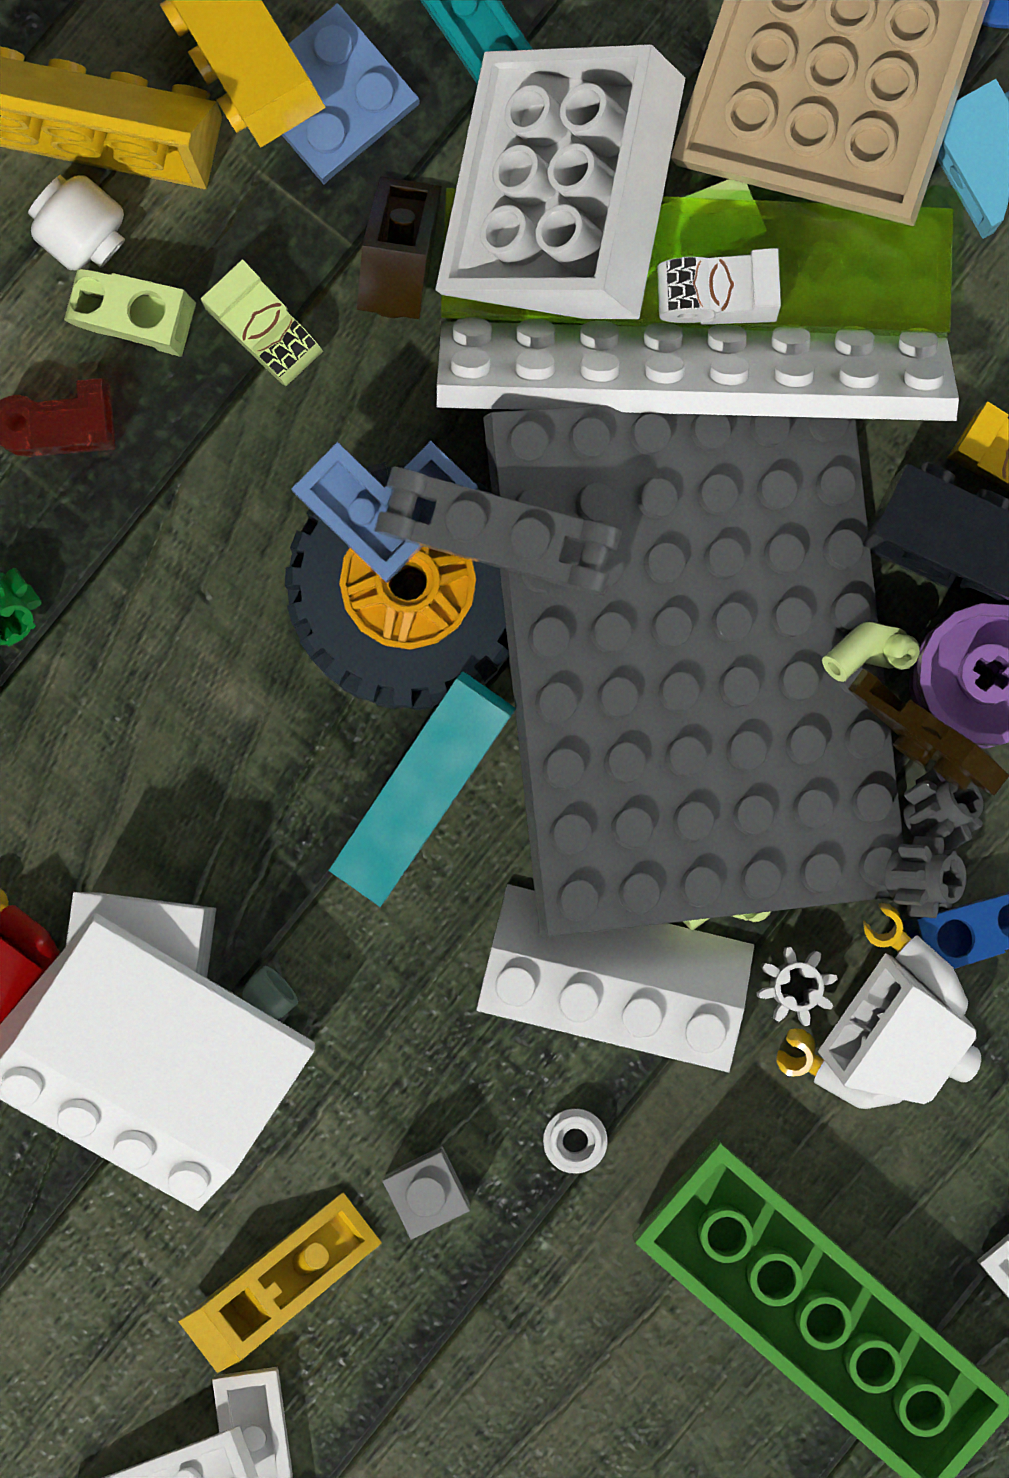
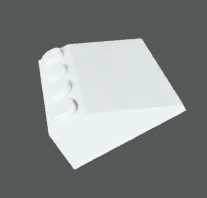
M653 45L484 52L436 291L446 296L582 319H639L685 77Z
M95 913L0 1024V1100L199 1211L235 1172L313 1054L315 1042Z

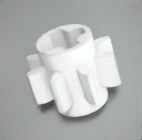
M784 947V964L776 968L771 964L762 963L761 968L772 977L770 987L762 988L756 992L757 997L764 999L774 997L779 1003L773 1014V1019L780 1022L784 1019L790 1009L797 1011L798 1019L802 1025L808 1026L811 1019L809 1009L816 1005L825 1009H832V1003L823 997L824 985L832 984L838 980L837 975L827 973L820 975L815 969L820 961L821 953L813 951L808 955L805 962L802 963L797 962L796 954L791 947ZM797 968L800 976L811 978L813 987L803 991L804 1001L797 1004L793 996L781 993V985L790 981L789 971Z

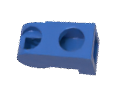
M1009 892L952 907L951 910L938 911L936 918L913 917L903 920L907 935L911 939L918 935L949 963L953 969L1003 954L1005 950L1009 949Z

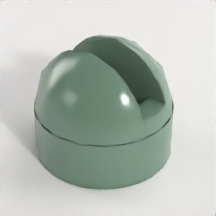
M263 966L247 981L242 993V1000L276 1020L284 1017L298 1004V999L292 988L276 971L268 966Z

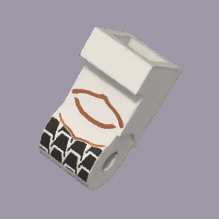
M778 248L752 250L751 255L675 258L664 261L657 266L659 317L661 320L674 323L701 322V325L777 321L781 306Z

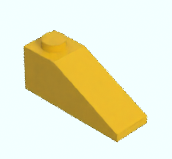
M341 1193L231 1278L178 1322L218 1373L245 1358L382 1244V1242L346 1195Z

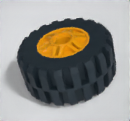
M404 460V465L387 467L386 463L383 462L368 466L367 470L385 488L391 468H404L411 460ZM479 481L475 483L478 486V491L492 494ZM309 509L306 513L308 516L307 522L301 531L296 530L290 546L292 556L290 566L286 567L285 587L288 591L289 600L287 608L300 643L309 657L328 678L339 685L344 691L358 699L362 698L373 702L377 706L396 709L397 707L422 710L431 709L433 706L440 704L456 678L463 671L484 685L498 673L500 667L509 657L500 568L422 547L386 583ZM416 573L425 578L427 585L422 595L413 600H402L392 593L395 581L403 574Z

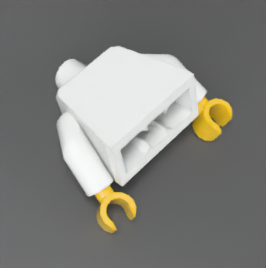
M880 903L879 908L886 916L894 920L895 925L889 933L878 934L872 930L870 925L863 921L864 931L870 943L877 947L892 946L899 954L896 958L886 953L884 954L818 1050L821 1057L815 1054L816 1045L812 1035L803 1029L795 1028L787 1032L786 1040L793 1047L803 1050L806 1055L795 1058L782 1050H778L776 1058L779 1069L784 1074L796 1077L809 1072L816 1076L814 1079L815 1084L861 1109L898 1104L903 1100L925 1104L934 1099L948 1077L959 1082H968L977 1074L981 1065V1053L978 1048L972 1046L976 1039L977 1030L964 1016L968 1007V1000L955 970L918 935L911 939L903 931L900 913L894 906L887 903Z

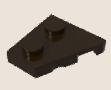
M862 669L848 688L855 697L899 736L893 745L901 753L922 767H925L930 759L936 762L933 769L959 789L965 791L970 783L995 796L1008 779L1009 774L976 743L937 719L912 700H909L907 704L903 703L881 683L879 678L865 669Z

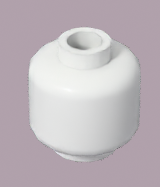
M59 175L43 190L28 211V214L34 218L31 226L33 239L70 270H79L91 261L100 268L103 267L125 241L117 232L123 221L124 213L122 207L84 175H77L69 180Z

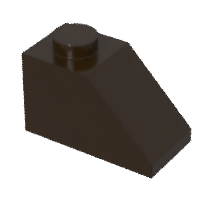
M385 177L379 178L362 245L357 310L377 313L387 318L407 317L420 319L429 277L442 186Z

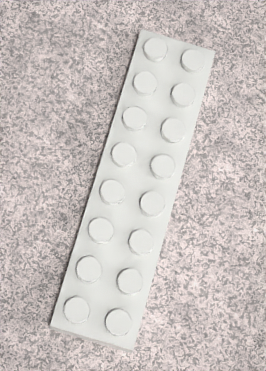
M477 317L462 318L456 322L441 321L437 378L438 408L541 410L608 405L621 412L940 421H956L959 396L947 335L934 334L924 329H909L902 333H872L859 327H847L840 329L838 332L807 331L802 327L793 325L780 326L774 330L743 329L733 324H718L711 328H680L668 322L652 323L647 327L616 326L611 322L601 320L590 321L583 325L552 324L543 319H528L520 323H489L487 320Z

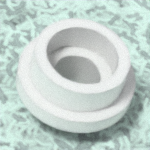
M575 1108L564 1110L555 1115L545 1129L543 1137L545 1153L551 1163L562 1171L568 1173L589 1171L598 1165L605 1155L607 1149L605 1128L601 1121L589 1111ZM576 1128L586 1133L588 1141L583 1150L571 1152L564 1147L563 1137L570 1129Z

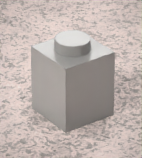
M443 1146L386 1173L383 1178L385 1188L411 1240L470 1211V1201Z

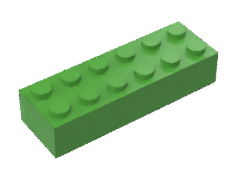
M717 1138L709 1144L632 1233L635 1244L902 1478H955L1009 1415V1394Z

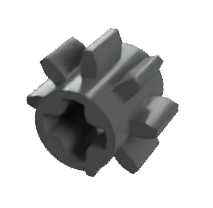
M933 769L916 779V786L904 793V796L909 801L904 808V819L911 834L914 837L943 838L946 850H953L971 840V832L983 825L982 821L978 818L983 812V799L977 786L972 783L963 791Z
M915 836L913 845L900 844L899 851L895 852L888 860L885 870V884L888 893L894 898L895 904L907 905L908 916L936 918L938 909L951 910L952 903L957 902L961 898L966 885V870L962 859L957 856L956 851L944 850L943 838Z

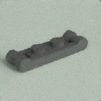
M399 467L391 468L387 487L392 489L386 512L380 511L374 528L376 533L580 591L602 596L605 594L610 576L605 574L604 570L610 550L617 551L622 534L621 530L602 523L582 520L431 478L412 470ZM418 497L437 502L430 525L412 520ZM565 538L584 543L578 566L559 562Z

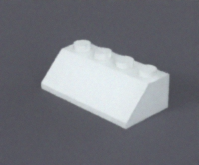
M507 884L476 1011L729 1072L745 1008L754 944L697 930L692 931L689 928L668 923L540 937L535 891Z

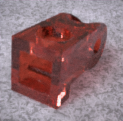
M102 378L77 380L78 398L35 402L21 395L4 397L0 400V446L17 456L23 457L116 449L111 387Z

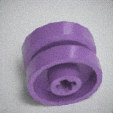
M981 603L951 614L922 637L919 643V657L915 664L910 667L909 691L913 702L976 743L980 748L988 749L1009 742V605ZM978 666L985 667L992 675L990 687L983 690L975 684L980 674L973 671V669Z

